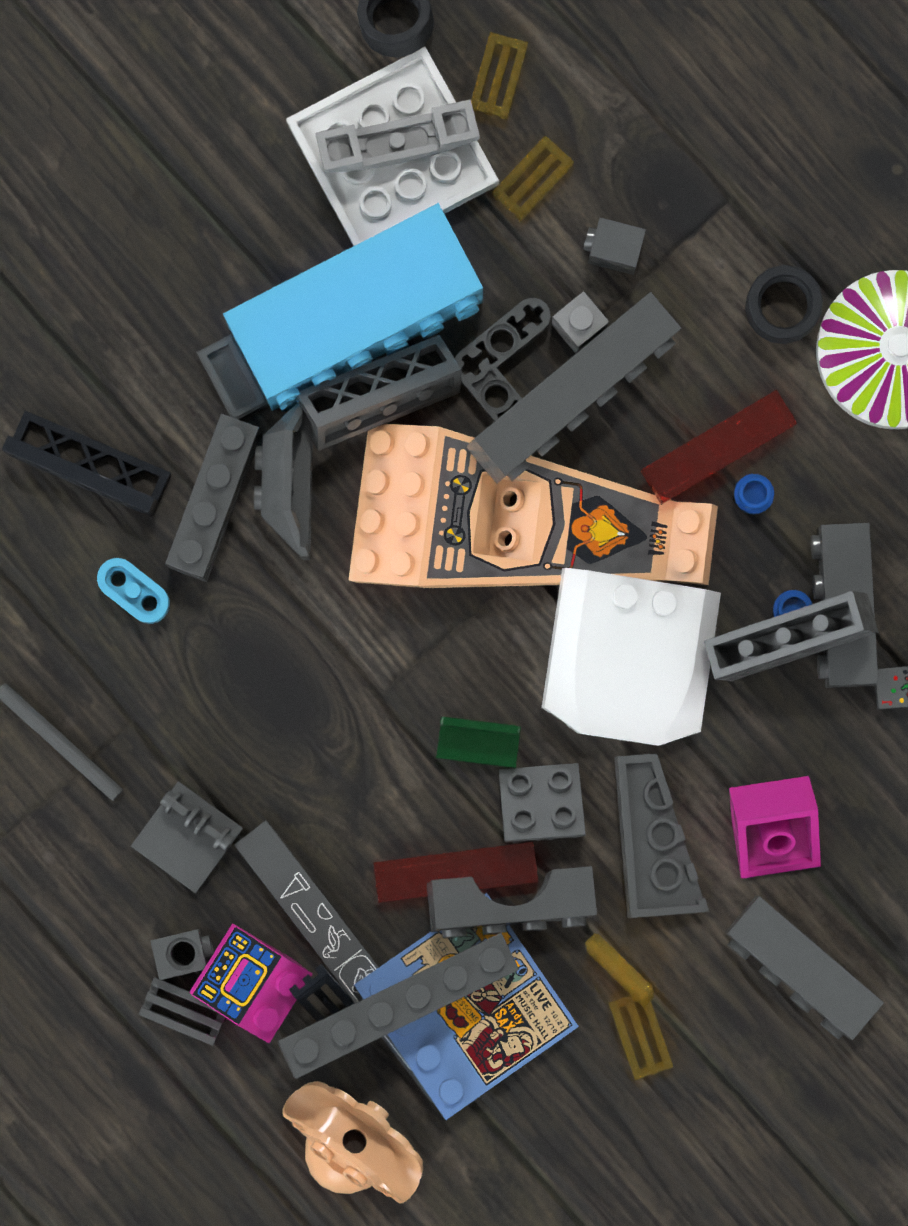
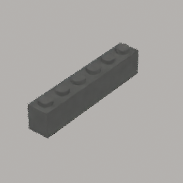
M652 292L648 293L475 437L466 448L497 484L506 476L511 481L515 480L530 467L526 459L537 451L542 457L560 442L555 436L566 426L572 432L589 417L585 410L590 405L596 402L599 407L603 406L618 393L614 387L615 384L623 378L630 383L647 369V366L643 363L646 358L653 353L659 359L676 344L671 337L681 327Z
M499 933L277 1041L294 1079H297L518 971L519 968L502 933Z

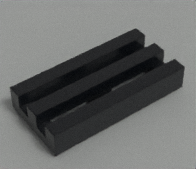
M322 964L315 968L318 973L315 978L312 979L308 974L302 979L306 985L301 989L296 984L289 989L295 999L316 1022L324 1019L325 1016L308 999L313 993L332 1014L341 1011L321 989L324 984L329 986L346 1007L355 1004L352 998Z

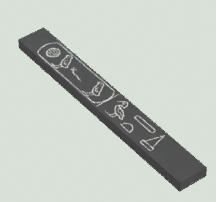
M264 821L234 844L352 1000L355 1003L363 1000L353 985L375 971L379 966L268 821ZM387 1035L381 1037L430 1102H432Z

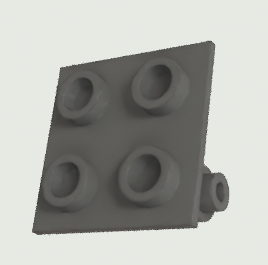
M578 763L499 769L505 843L570 837L574 839L586 836Z
M178 781L173 789L169 790L163 797L160 807L131 847L196 894L243 828Z

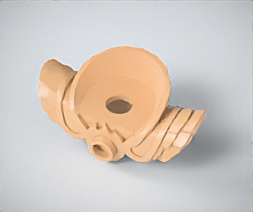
M320 1081L305 1084L288 1098L283 1107V1117L291 1121L292 1125L307 1137L305 1161L311 1175L322 1187L335 1193L352 1194L373 1186L376 1190L382 1192L387 1197H392L398 1203H404L414 1194L423 1173V1160L418 1152L414 1150L413 1146L410 1145V1142L401 1133L390 1127L386 1120L389 1114L380 1105L373 1101H369L367 1105L358 1103L346 1092ZM356 1130L364 1135L366 1145L363 1151L360 1153H350L344 1148L343 1136L346 1132Z

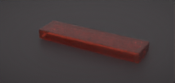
M775 390L644 467L641 473L662 505L791 429L797 422L778 391Z
M533 842L373 862L378 903L428 896L427 883L431 880L473 877L479 889L538 882Z

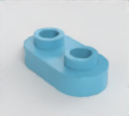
M113 558L102 564L97 574L99 588L128 613L146 624L157 623L167 615L170 607L168 594L138 568L122 558ZM122 572L126 576L125 583L119 587L114 586L112 583L113 575ZM148 597H154L157 600V606L152 611H146L143 608V602Z

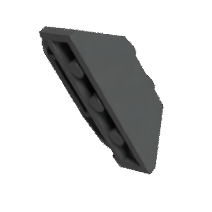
M297 402L263 435V446L255 447V470H262V486H255L254 509L261 510V516L264 521L302 560H311L313 442L311 440V423Z

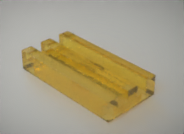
M490 32L471 99L473 111L477 112L479 110L485 112L484 114L492 116L493 114L500 116L501 119H508L528 42ZM497 43L503 45L486 103L480 101ZM512 47L518 49L501 107L495 104Z
M544 136L493 190L492 196L497 201L499 200L508 211L515 214V217L521 222L574 165V161L548 137ZM545 149L549 150L551 154L509 198L505 192ZM559 159L562 162L559 167L519 207L516 203Z
M594 933L585 942L587 953L644 1008L654 999L653 986L599 934Z
M647 990L608 1002L634 1080L673 1068ZM642 1001L662 1059L661 1062H654L634 1002ZM625 1005L627 1006L647 1067L641 1069L639 1068L619 1010L620 1007Z

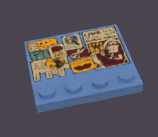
M487 893L484 894L486 897L492 900ZM509 925L506 926L507 933H502L519 968L518 971L387 1034L445 1120L579 1027ZM482 928L466 929L467 936L444 939L442 931L429 932L353 986L364 1000L497 934L483 935Z

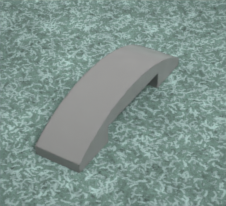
M471 99L433 107L431 113L358 129H355L353 124L315 133L324 173L358 171L400 164L443 153L480 139Z

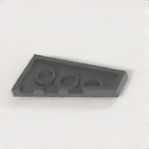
M644 754L614 757L627 918L710 912L697 881L699 878L694 863H691L684 842L686 839L681 824H678L672 806L673 800L658 755Z

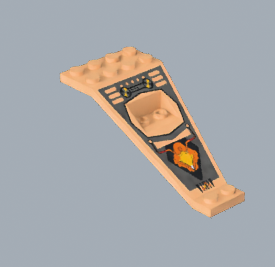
M383 424L368 430L349 581L419 588L560 585L562 568H572L664 583L709 585L718 506L714 504L675 502L533 456L526 459L530 467L515 480L511 481L506 476L497 484L466 448L474 439L473 437L437 426ZM516 494L517 502L515 505L510 506V498ZM511 533L512 541L506 546L505 538Z

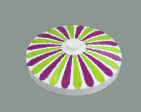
M889 270L870 274L844 289L827 310L817 336V365L820 377L828 393L849 415L863 423L878 428L908 429V271Z

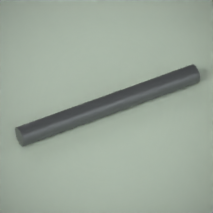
M4 683L0 687V700L110 800L114 801L123 792V789L9 685Z

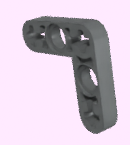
M527 298L521 301L463 348L455 357V360L463 370V360L468 357L469 360L474 361L480 357L482 351L477 347L483 344L488 355L496 360L491 365L488 358L484 359L478 365L480 373L476 376L472 372L466 375L461 372V384L492 422H495L498 416L503 415L514 403L522 399L498 369L548 328L551 318L550 309L541 299ZM529 308L532 312L538 309L541 310L542 313L539 318L541 324L536 326L531 322L522 329V333L526 337L521 340L516 328L508 322L514 319L516 326H518L526 318L525 309ZM499 331L508 332L513 338V346L506 352H498L491 346V337ZM499 386L506 390L508 400L504 406L494 408L487 404L485 394L491 387Z

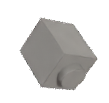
M584 291L552 318V326L575 354L608 328L609 325L607 318Z

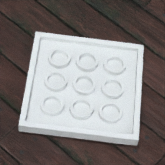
M425 46L413 54L401 58L286 118L292 134L353 246L439 203L445 214L499 185V179L477 140L443 153L400 164L358 171L324 173L315 136L316 132L353 124L355 129L428 114L431 113L433 107L456 103Z

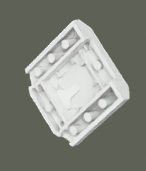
M562 568L542 708L552 713L578 734L659 746L701 732L710 671V661L704 641L715 637L721 593L602 572Z

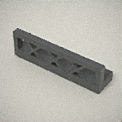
M437 335L338 375L332 380L323 381L317 387L311 386L299 391L300 395L297 396V401L311 423V440L317 450L320 451L460 393L462 369L441 336ZM435 350L443 361L433 367L418 363L421 356ZM393 367L408 371L406 377L398 381L383 378L386 370ZM356 382L372 385L370 392L361 396L348 393L347 391L349 386ZM322 396L336 400L334 407L320 413L316 411L311 402Z

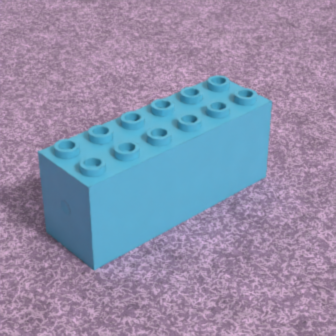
M439 203L236 306L223 313L271 410L274 411L280 408L284 412L290 410L298 402L297 396L300 395L299 391L311 386L317 387L321 382L332 380L338 375L366 365L384 353L388 356L408 348L407 342L419 335L423 339L429 338L444 329L442 323L454 317L461 321L474 315L479 311L477 305L483 303V286Z

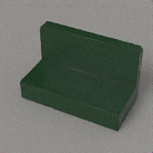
M441 716L436 759L516 768L521 726Z

